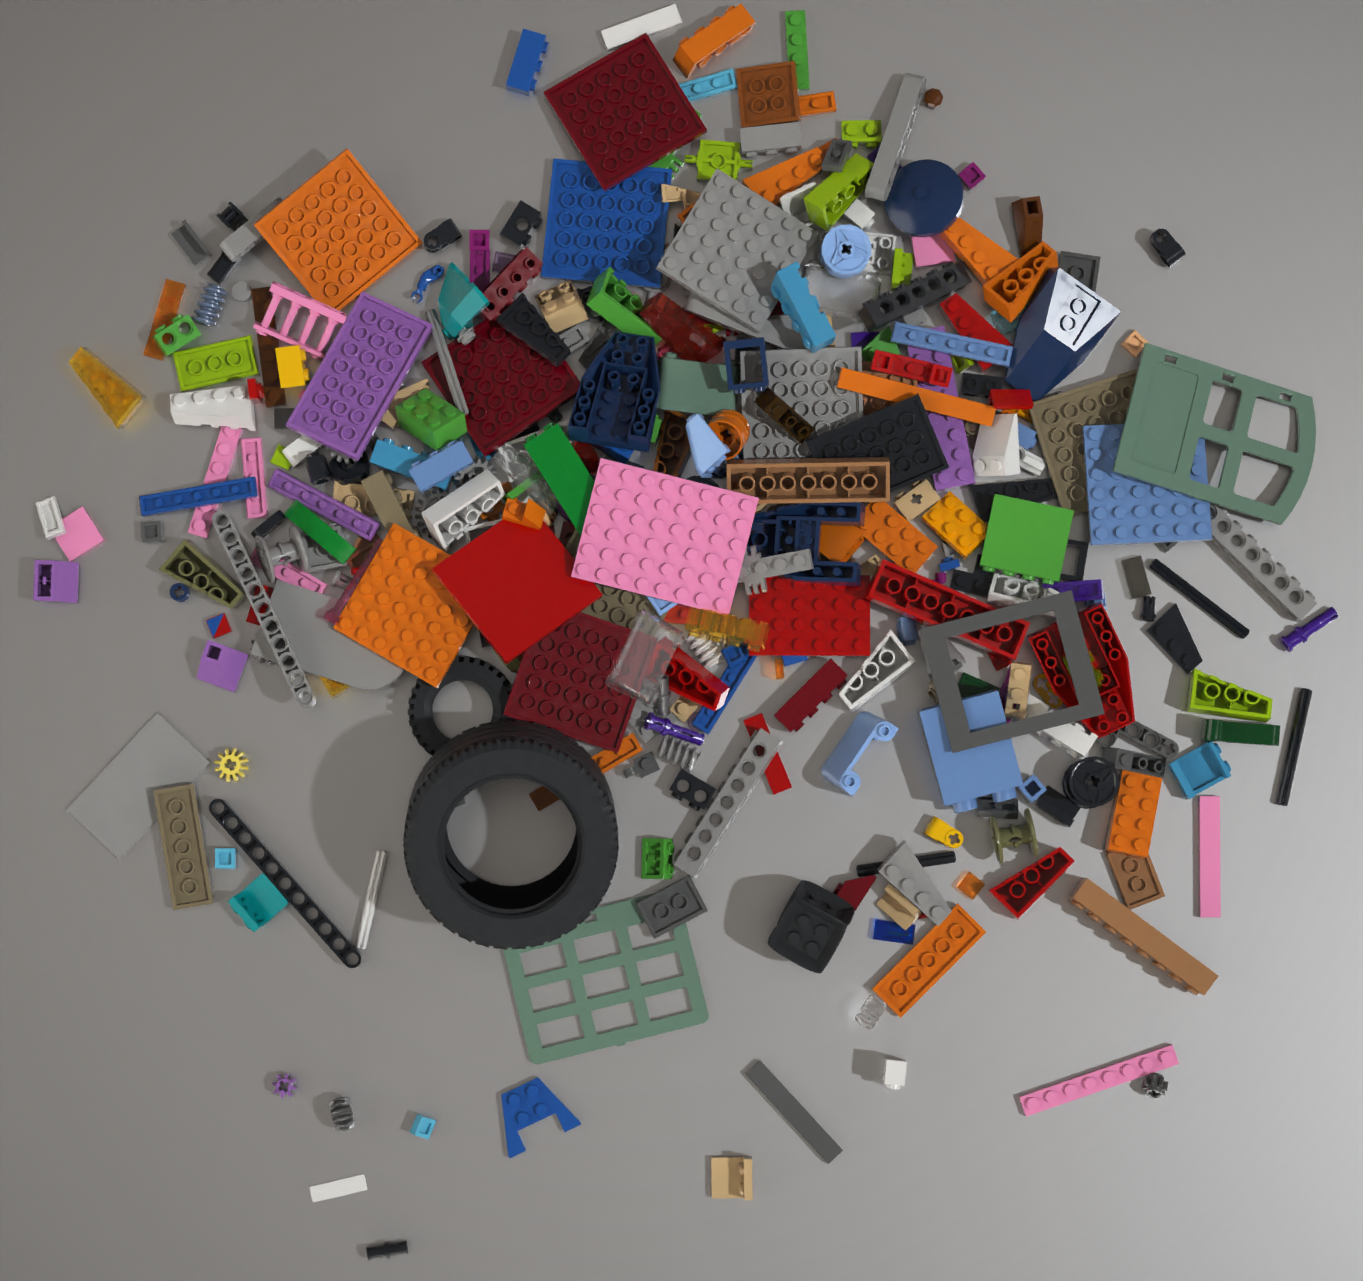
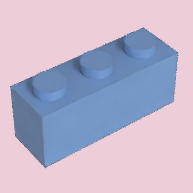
M454 440L447 444V449L442 452L436 450L428 455L429 459L422 462L419 460L411 465V469L408 471L421 493L474 464L462 440L459 442Z

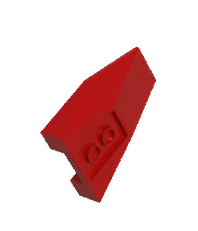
M1101 602L1078 611L1105 713L1081 721L1092 733L1098 736V739L1135 722L1128 657ZM1057 622L1028 635L1027 638L1054 694L1067 707L1079 705Z

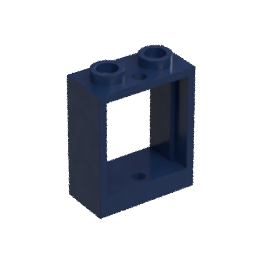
M765 338L723 342L728 390H733V394L745 393L747 388H753L754 392L765 391V386H770ZM760 346L763 381L733 385L730 349Z

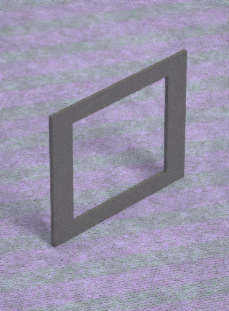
M1072 590L920 629L952 753L1105 714ZM1054 611L1079 705L970 733L945 638Z

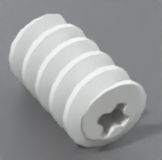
M703 625L687 635L685 644L692 643L689 650H696L693 656L701 657L698 663H705L703 667L709 670L724 660H719L722 653H714L718 647L710 646L714 640H706L709 632L702 633V630L705 628Z

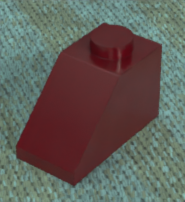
M869 875L846 880L843 884L839 882L833 893L847 901L856 911L877 877Z

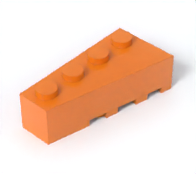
M742 4L736 7L734 5L729 7L724 12L725 15L722 17L716 16L709 22V26L706 28L700 27L690 39L686 37L679 42V48L673 58V62L686 78L692 75L696 66L702 68L706 65V62L712 58V54L715 56L719 55L727 47V43L732 45L752 30L756 22Z
M816 147L742 180V184L778 207L781 205L779 199L784 194L801 188L823 172L822 162L825 155Z
M1044 241L982 286L985 302L1011 323L1031 300L1048 270L1058 267L1057 252Z

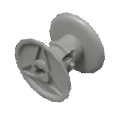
M293 524L289 528V542L282 544L277 542L275 546L267 548L262 537L259 535L255 537L260 564L268 582L271 584L275 580L274 567L287 566L289 562L296 560L303 572L307 573L309 571L304 544L297 528ZM282 557H289L287 560L279 562Z

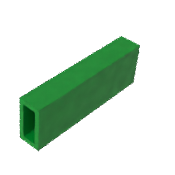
M551 422L542 428L544 432L537 436L534 433L525 439L527 443L524 444V447L581 536L595 481L559 423L554 425Z

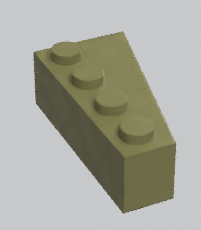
M184 540L158 569L230 609L237 608L247 596L243 587L191 540Z

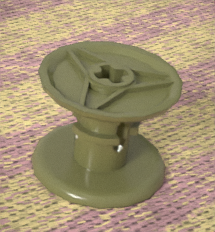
M1029 808L1024 810L1025 824L1014 826L1012 823L1010 827L998 828L995 817L990 815L992 840L999 864L1003 863V848L1012 846L1018 848V845L1029 843L1033 856L1038 857L1037 838Z

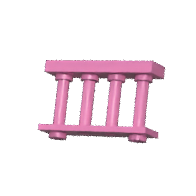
M273 281L269 289L272 292V300L262 322L255 321L253 328H256V332L263 336L269 334L294 346L301 345L302 349L305 348V351L312 353L311 356L322 361L327 353L324 350L336 324L338 325L339 322L344 324L347 314ZM286 298L291 300L290 304L292 305L280 331L269 327V324L280 300ZM304 306L309 308L310 314L299 339H296L287 334L298 309ZM322 314L328 317V324L316 348L307 344L306 341L317 316Z

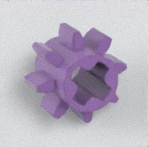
M286 1073L284 1078L281 1075H277L279 1081L272 1083V1085L276 1086V1090L273 1093H281L282 1099L285 1094H288L290 1097L293 1096L291 1090L298 1089L293 1083L296 1078L290 1079L289 1073ZM281 1081L289 1083L288 1091L287 1089H281Z

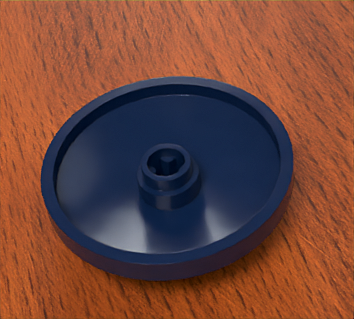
M930 159L914 161L896 172L889 196L884 201L885 210L892 224L904 234L913 237H931L942 233L957 220L964 205V188L956 172L945 163Z

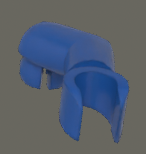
M435 265L421 274L416 286L417 289L410 296L412 298L414 294L419 295L420 300H418L417 304L422 301V293L426 290L428 284L443 276V266Z

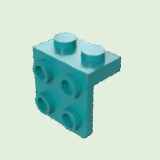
M262 873L243 891L233 896L228 903L231 905V909L244 920L245 926L255 932L286 907L289 901L267 876Z

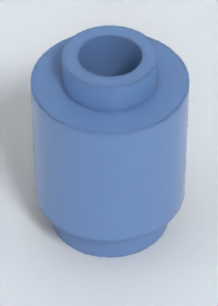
M909 617L897 618L896 628L899 641L904 646L914 645L915 640H919L916 621Z

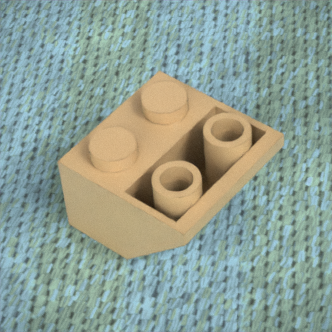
M570 280L534 295L544 319L556 333L589 319L582 301Z

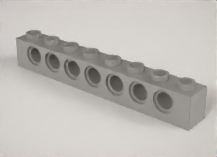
M1210 503V510L1212 511V540L1296 622L1301 621L1317 604L1314 601L1315 596L1308 590L1304 591L1300 587L1301 583L1294 576L1290 577L1285 572L1286 568L1281 563H1275L1271 559V553L1265 548L1261 549L1256 544L1257 540L1251 534H1245L1242 531V525L1236 520L1232 521L1227 516L1229 513L1222 506L1218 507L1216 504ZM1218 522L1225 523V532H1220L1218 530ZM1233 536L1240 538V546L1233 545ZM1247 550H1252L1255 553L1254 560H1249L1246 557ZM1262 564L1269 566L1270 571L1268 574L1261 572ZM1277 578H1281L1284 581L1282 589L1275 585ZM1291 592H1295L1298 595L1296 603L1290 600Z
M761 728L759 731L755 730L750 738L751 744L748 748L745 747L739 755L741 760L737 765L734 764L728 772L730 777L726 782L723 781L717 790L719 792L716 799L712 798L706 807L708 809L705 816H700L695 824L697 826L695 832L689 833L685 839L686 846L683 850L680 849L674 857L675 863L673 865L693 878L698 877L783 743ZM757 746L764 747V754L760 757L754 754ZM752 763L753 771L746 774L743 770L744 765ZM741 780L743 783L742 788L735 791L733 789L734 781ZM725 797H730L732 800V804L728 808L722 806V800ZM714 814H719L721 817V821L717 825L711 823V817ZM703 831H708L710 834V838L706 842H702L700 839V834ZM692 848L699 850V856L696 859H691L689 856Z

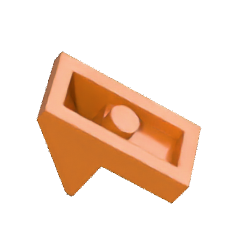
M507 498L502 519L541 530L546 510L529 498L527 503Z

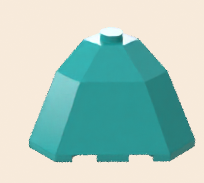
M453 262L449 264L438 298L442 326L444 327L442 332L448 339L453 338L455 340L464 328L467 327L469 329L474 326L472 319L490 303L473 282L470 283L468 277Z

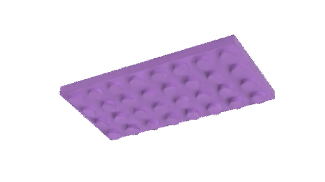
M362 291L287 421L286 427L359 461L429 337L433 324Z

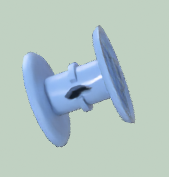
M851 224L839 225L832 228L825 235L819 250V261L823 269L830 276L837 279H851L858 276L865 269L871 256V242L867 234L859 227Z

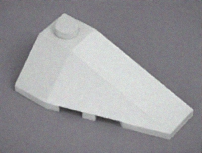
M995 570L987 604L1000 609L1060 592L1052 588L1046 589L1038 585L1036 580L1022 579V575L1014 574V577L1002 575L1003 571ZM1054 611L1042 613L1039 615H1054Z

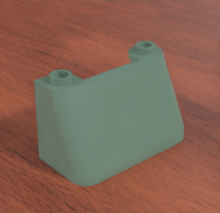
M665 352V355L660 354L658 367L661 388L658 403L659 409L713 416L725 409L736 411L737 394H733V390H728L725 362L716 364L683 360L677 357V353ZM731 359L734 385L739 383L740 364L736 360Z

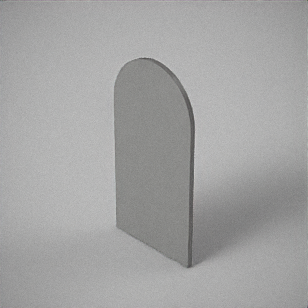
M277 580L270 600L305 672L362 690H375L388 686L403 673V668L333 628L348 602ZM270 624L268 631H274L277 628V624ZM260 625L250 654L278 663ZM279 641L276 648H284L285 641ZM291 658L285 661V665L289 667L294 663V659Z

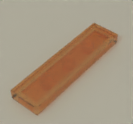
M166 279L143 353L144 356L164 361L165 356L152 336L156 334L154 330L165 324L168 327L173 323L171 319L178 315L186 284ZM164 334L162 341L168 345L171 336Z

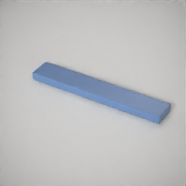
M896 321L894 322L890 341L1009 367L1013 350L1012 346Z

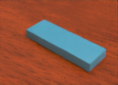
M733 68L679 84L690 102L738 89Z

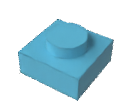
M215 848V869H235L236 848Z
M417 1114L410 1133L429 1139L436 1120Z

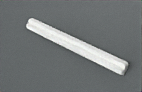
M378 850L376 853L355 947L359 949H365L367 946L388 853L386 851Z

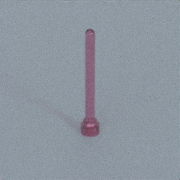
M382 539L376 540L334 608H330L323 617L331 623L337 625L340 620L341 610L383 542Z

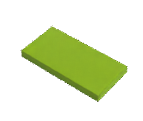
M251 335L173 352L181 392L260 375Z

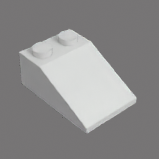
M1017 413L995 414L991 427L980 424L972 456L974 476L1020 474Z

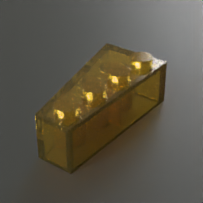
M80 347L69 361L71 367L89 388L94 398L101 404L103 410L112 419L117 429H124L148 399L87 347Z
M690 606L684 630L689 632L688 635L700 638V635L708 636L709 641L720 643L721 639L728 641L727 645L739 647L740 644L748 646L747 650L759 652V649H765L770 626L767 622L760 621L759 624L752 619H738L730 614H717L716 611Z

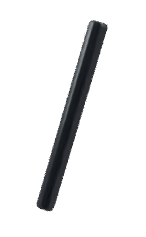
M1155 559L1150 564V568L1236 635L1242 639L1247 637L1250 632L1248 628L1161 561Z
M1307 688L1301 689L1276 802L1281 806L1288 805L1312 696V690Z

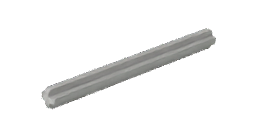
M435 309L427 310L425 315L427 321L433 324L431 334L455 407L467 415L469 410Z

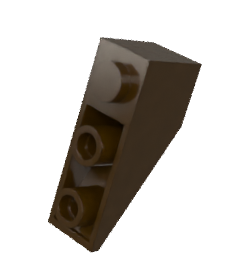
M768 386L754 401L801 444L815 430L812 425Z

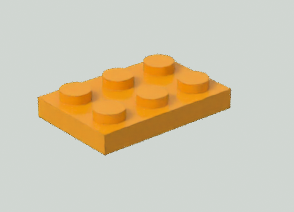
M951 491L930 508L921 519L964 559L985 541L988 525Z

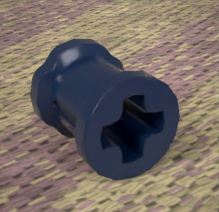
M176 583L170 588V596L173 600L185 602L190 597V590L186 585ZM181 588V590L184 591V595H180L179 597V595L176 594V590L179 591Z

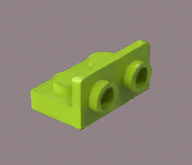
M881 120L841 121V140L852 141V149H856L858 146H866L869 149L877 148L882 142Z
M902 248L894 249L890 292H895L894 289L904 283L906 286L911 284L913 253H905Z

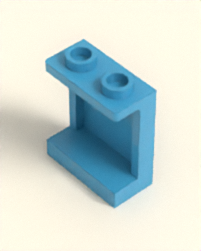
M1208 741L1167 764L1186 800L1231 777V767L1226 760H1222L1220 756L1222 751L1217 743Z

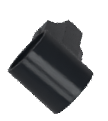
M222 250V254L207 275L222 285L234 267L241 262L242 256L236 261L231 262Z

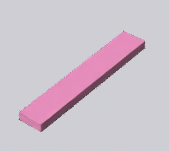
M1199 796V917H1221L1220 796Z

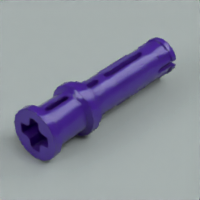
M1330 607L1305 625L1295 627L1294 631L1287 636H1281L1280 641L1288 652L1293 651L1295 646L1301 642L1305 643L1309 636L1338 618L1336 610Z
M652 712L648 713L644 721L645 730L657 731L662 736L668 734L701 746L704 741V734L673 724L668 718L662 719L654 716Z

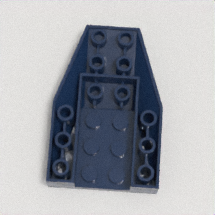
M1050 268L1019 318L1010 364L1007 367L1004 381L1016 389H1030L1032 400L1034 402L1040 400L1085 361L1122 311L1061 268Z
M616 331L613 333L581 378L568 424L570 440L649 452L661 393L654 337Z

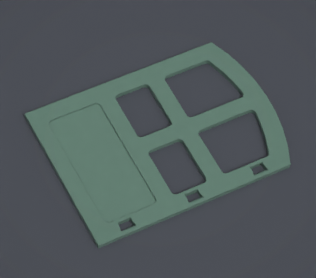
M1144 343L1112 471L1281 525L1300 499L1311 471L1316 441L1313 399L1310 396ZM1165 355L1176 358L1175 363L1164 361ZM1223 374L1234 377L1232 383L1222 380ZM1212 382L1238 389L1241 393L1232 431L1208 425L1203 421ZM1280 393L1291 396L1289 401L1280 399ZM1257 396L1296 409L1298 423L1296 453L1248 437L1247 433ZM1199 438L1224 445L1227 448L1217 488L1190 479V472ZM1243 452L1292 468L1290 478L1274 506L1234 493Z

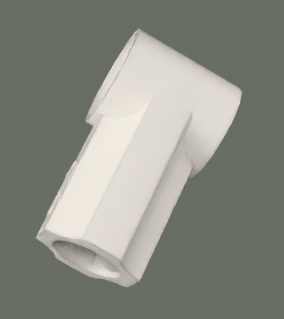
M1019 446L1020 468L1039 476L1046 461Z

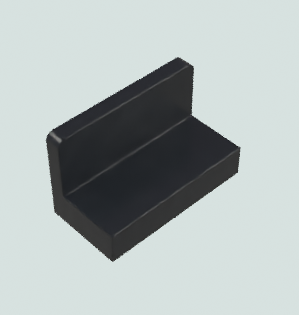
M1049 785L1046 786L1047 790L1039 796L1034 805L1066 827H1070L1080 807H1076L1067 797Z

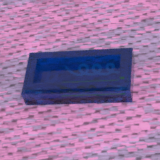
M875 919L873 939L913 945L916 925L912 924L907 930H904L896 922Z

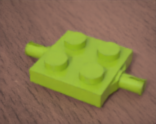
M700 139V149L697 155L685 154L684 163H696L698 169L697 180L709 181L715 170L719 169L737 181L740 167L752 168L753 160L741 159L739 153L740 143Z

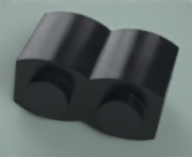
M319 452L308 454V458L304 460L311 483L317 486L331 482L332 477L324 454H319Z

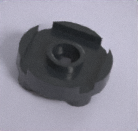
M363 452V457H360L359 461L354 462L352 459H349V462L354 464L350 468L346 467L347 464L344 459L339 463L337 461L338 456L332 458L329 461V469L333 478L341 485L356 483L369 475L370 468L366 452Z

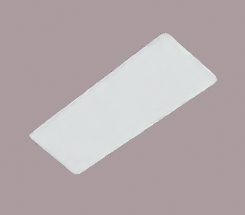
M364 1174L309 1187L313 1203L368 1189Z

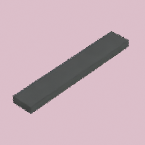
M761 1060L746 1073L747 1077L828 1164L843 1151Z

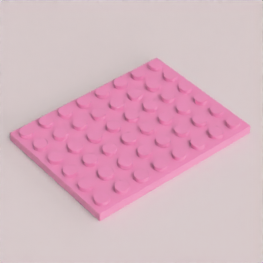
M601 458L571 577L729 616L759 497Z

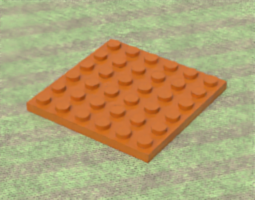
M348 148L343 150L253 224L313 299L337 310H341L423 243Z
M393 523L333 628L438 688L474 624L431 571L434 566L450 555Z

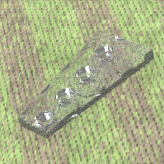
M507 443L491 458L523 491L545 509L548 515L560 505V502L532 458Z

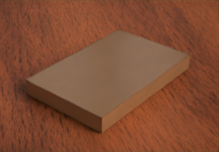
M1111 852L1105 854L1124 905L1131 910L1165 897L1149 854L1145 859Z

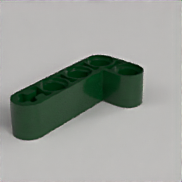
M1212 719L1202 720V741L1279 746V725L1227 722Z

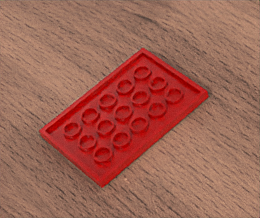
M780 575L766 578L767 592L765 593L762 592L761 585H759V594H755L753 587H751L752 595H749V656H870V601L864 598L870 583V575H861L860 586L802 582Z

